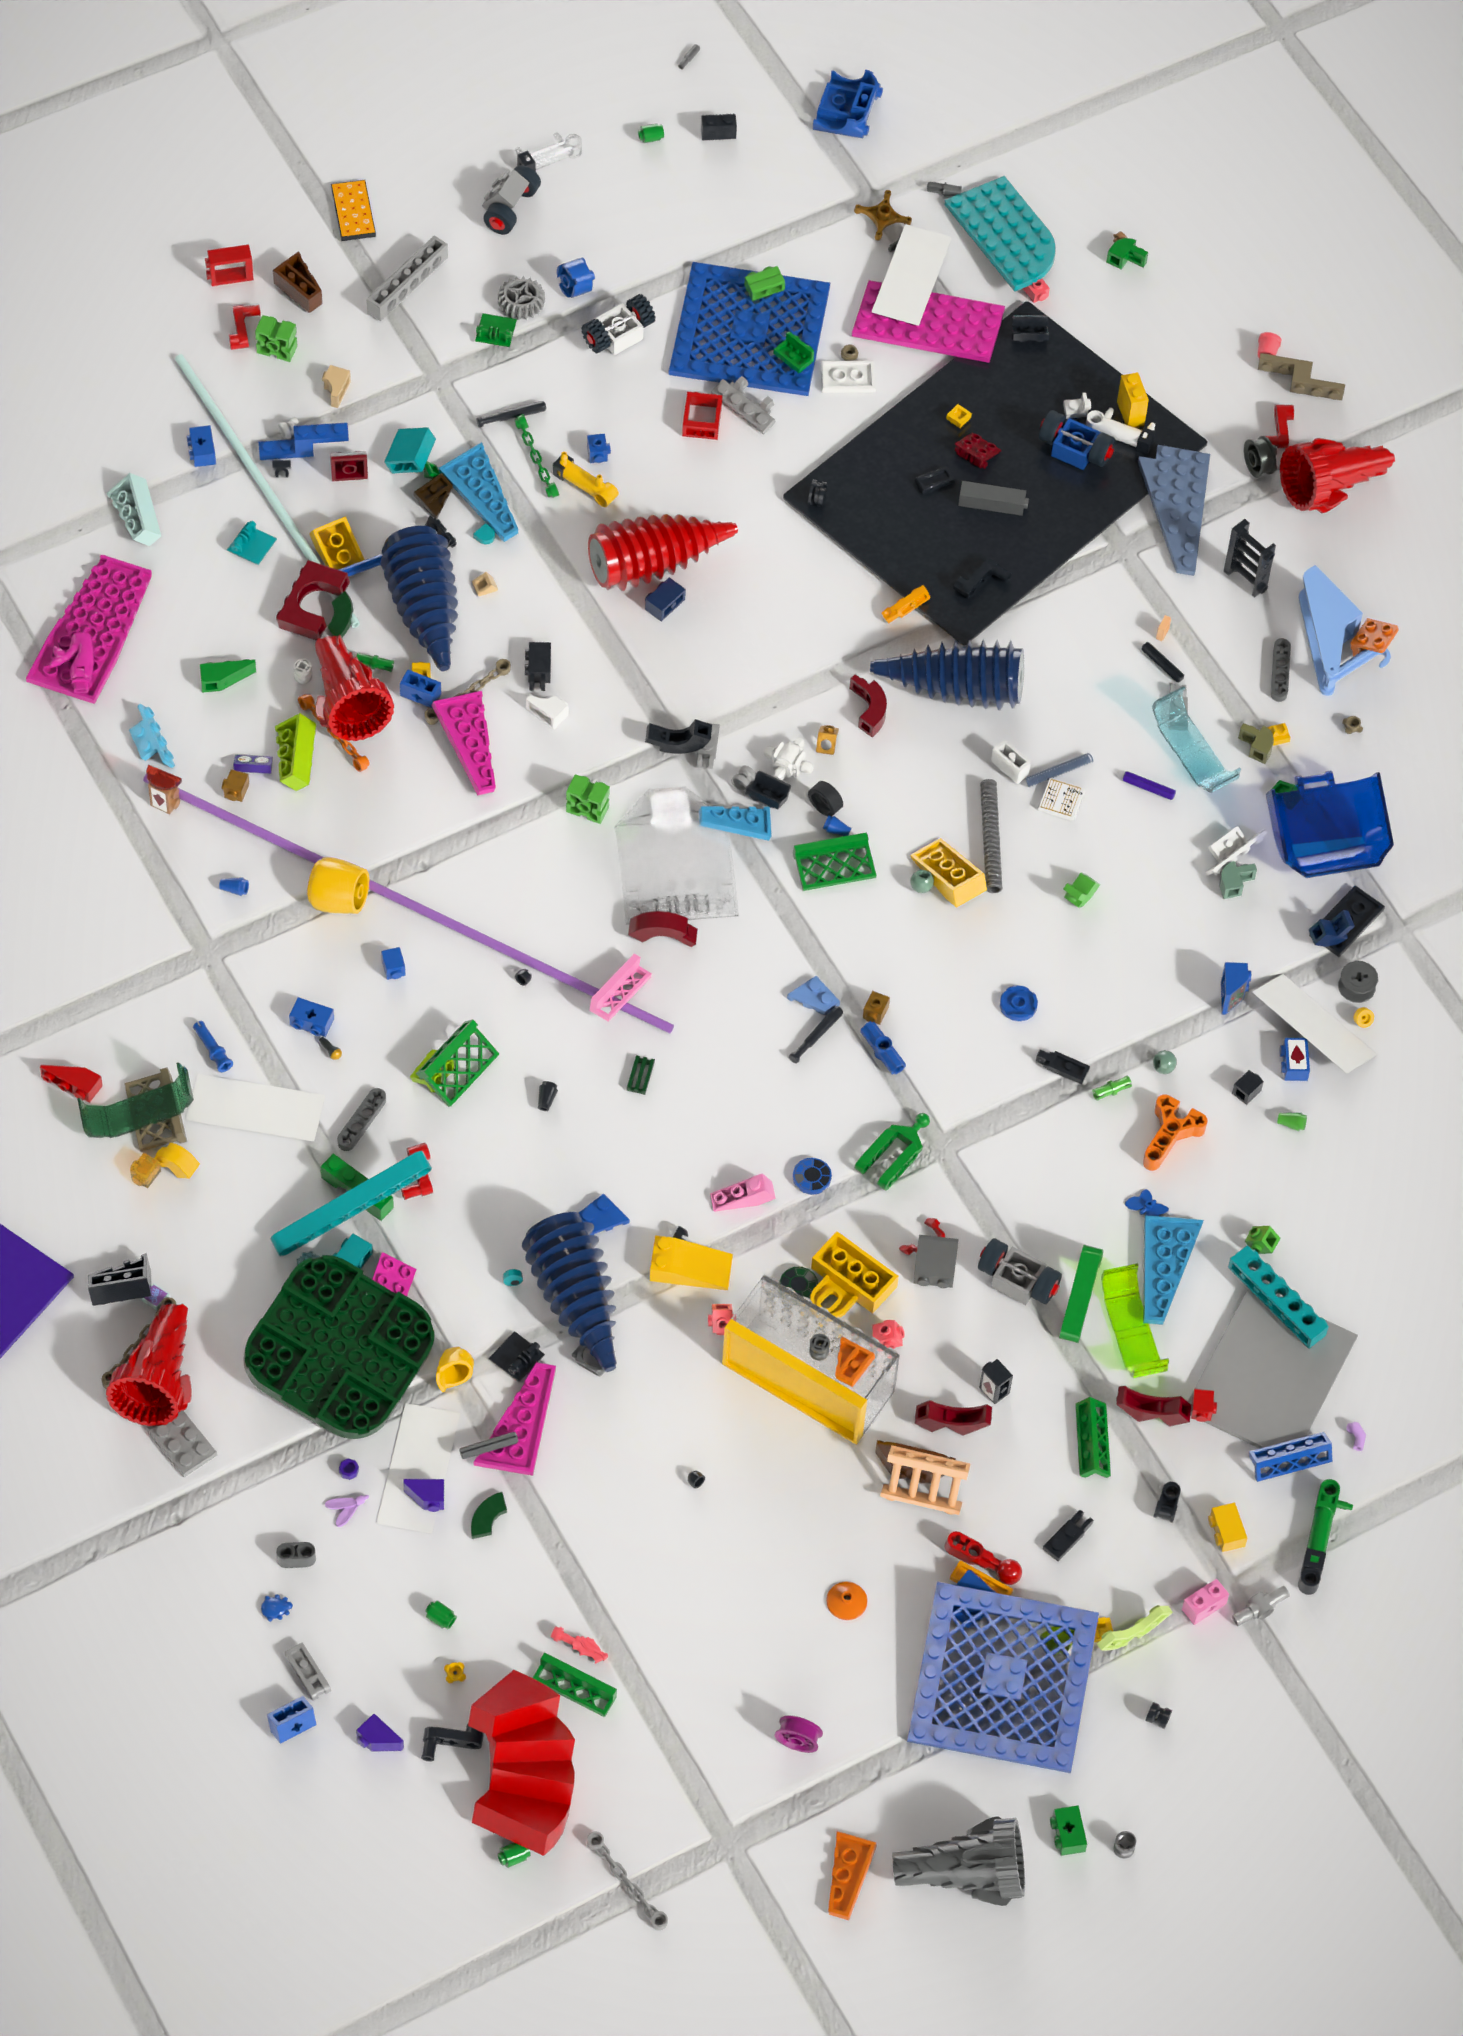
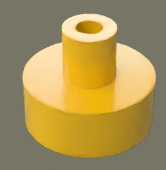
M1361 1007L1356 1010L1353 1019L1357 1025L1366 1028L1373 1023L1374 1014L1368 1008Z

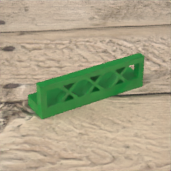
M1088 1397L1075 1403L1079 1474L1081 1477L1086 1478L1096 1473L1108 1478L1111 1476L1107 1406L1106 1403ZM1096 1407L1100 1408V1416L1096 1411ZM1097 1424H1098V1426H1099L1100 1429H1101V1434H1100L1099 1430L1097 1429ZM1098 1442H1099V1444H1100L1101 1447H1102V1452H1101L1100 1448L1098 1447ZM1099 1460L1103 1465V1469H1101L1099 1466Z
M545 1652L540 1659V1666L533 1676V1679L548 1686L561 1696L603 1717L607 1715L617 1698L616 1688ZM545 1669L552 1673L553 1679L544 1680L539 1676ZM566 1680L570 1682L571 1688L563 1690L559 1688L558 1682ZM584 1689L588 1691L589 1697L581 1699L577 1697L576 1691ZM602 1698L608 1701V1703L602 1710L595 1706L594 1700Z

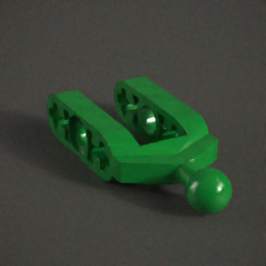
M919 1113L912 1127L891 1125L858 1159L854 1169L861 1174L866 1173L894 1140L898 1138L907 1144L908 1147L883 1173L877 1183L885 1191L888 1190L922 1151L923 1146L917 1132L920 1128H925L929 1125V1116L925 1113Z

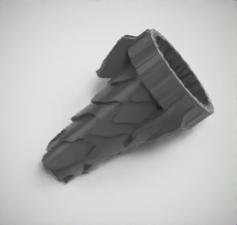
M995 1816L967 1830L966 1836L952 1837V1840L936 1842L931 1846L913 1847V1851L892 1853L895 1885L930 1884V1886H941L943 1888L963 1887L964 1890H973L971 1893L972 1898L1000 1906H1006L1011 1899L1024 1897L1025 1868L1021 1833L1017 1818L1002 1819L999 1816Z

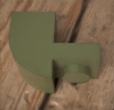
M1243 723L1238 739L1251 744L1250 758L1266 764L1274 743L1272 732L1264 725L1261 730H1258L1254 726Z

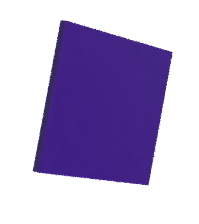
M0 1224V1359L74 1278L72 1272L2 1224Z

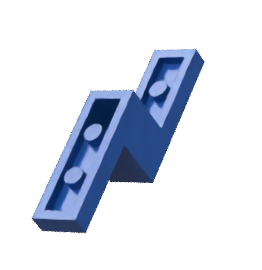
M348 423L293 426L294 439L258 442L260 460L314 457L313 444L349 441Z

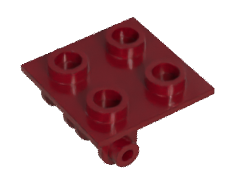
M974 433L955 443L956 454L967 461L970 459V463H973L980 469H985L988 465L986 461L1001 452V449L997 448L995 444L987 442L980 435Z

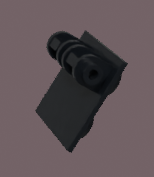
M514 1331L489 1357V1360L520 1382L545 1354L539 1350L540 1345L537 1342L530 1343Z

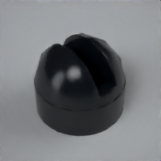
M521 969L515 974L516 981L522 986H526L532 978V974H529L528 969Z
M678 1226L673 1238L685 1240L682 1236L688 1237V1232L683 1227Z
M693 1471L688 1474V1482L695 1489L699 1488L705 1481V1476L699 1471Z

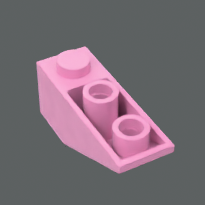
M763 1173L710 1193L713 1211L758 1206L776 1199L772 1181Z

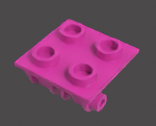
M382 1252L372 1280L394 1293L400 1292L407 1296L416 1269Z

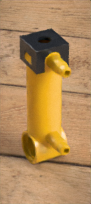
M565 451L553 463V475L562 481L566 479L594 497L595 501L602 507L606 508L619 495L617 488L613 484L603 482L602 475L598 474L597 477H594L574 464V459L568 456Z

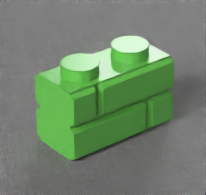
M768 266L763 271L757 273L751 272L744 279L745 288L752 301L785 290V280L778 266Z

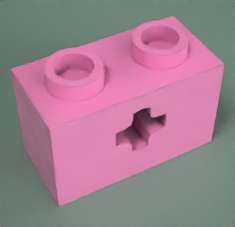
M1215 1579L1186 1598L1182 1611L1195 1625L1226 1605L1229 1593Z

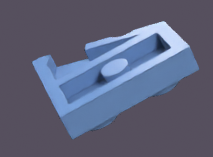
M817 976L787 995L788 1000H796L803 1003L804 1007L814 1009L823 1015L828 1014L835 1006H840V1001Z

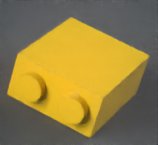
M1138 372L1121 375L1117 403L1126 425L1134 428L1142 427L1145 425L1149 399Z

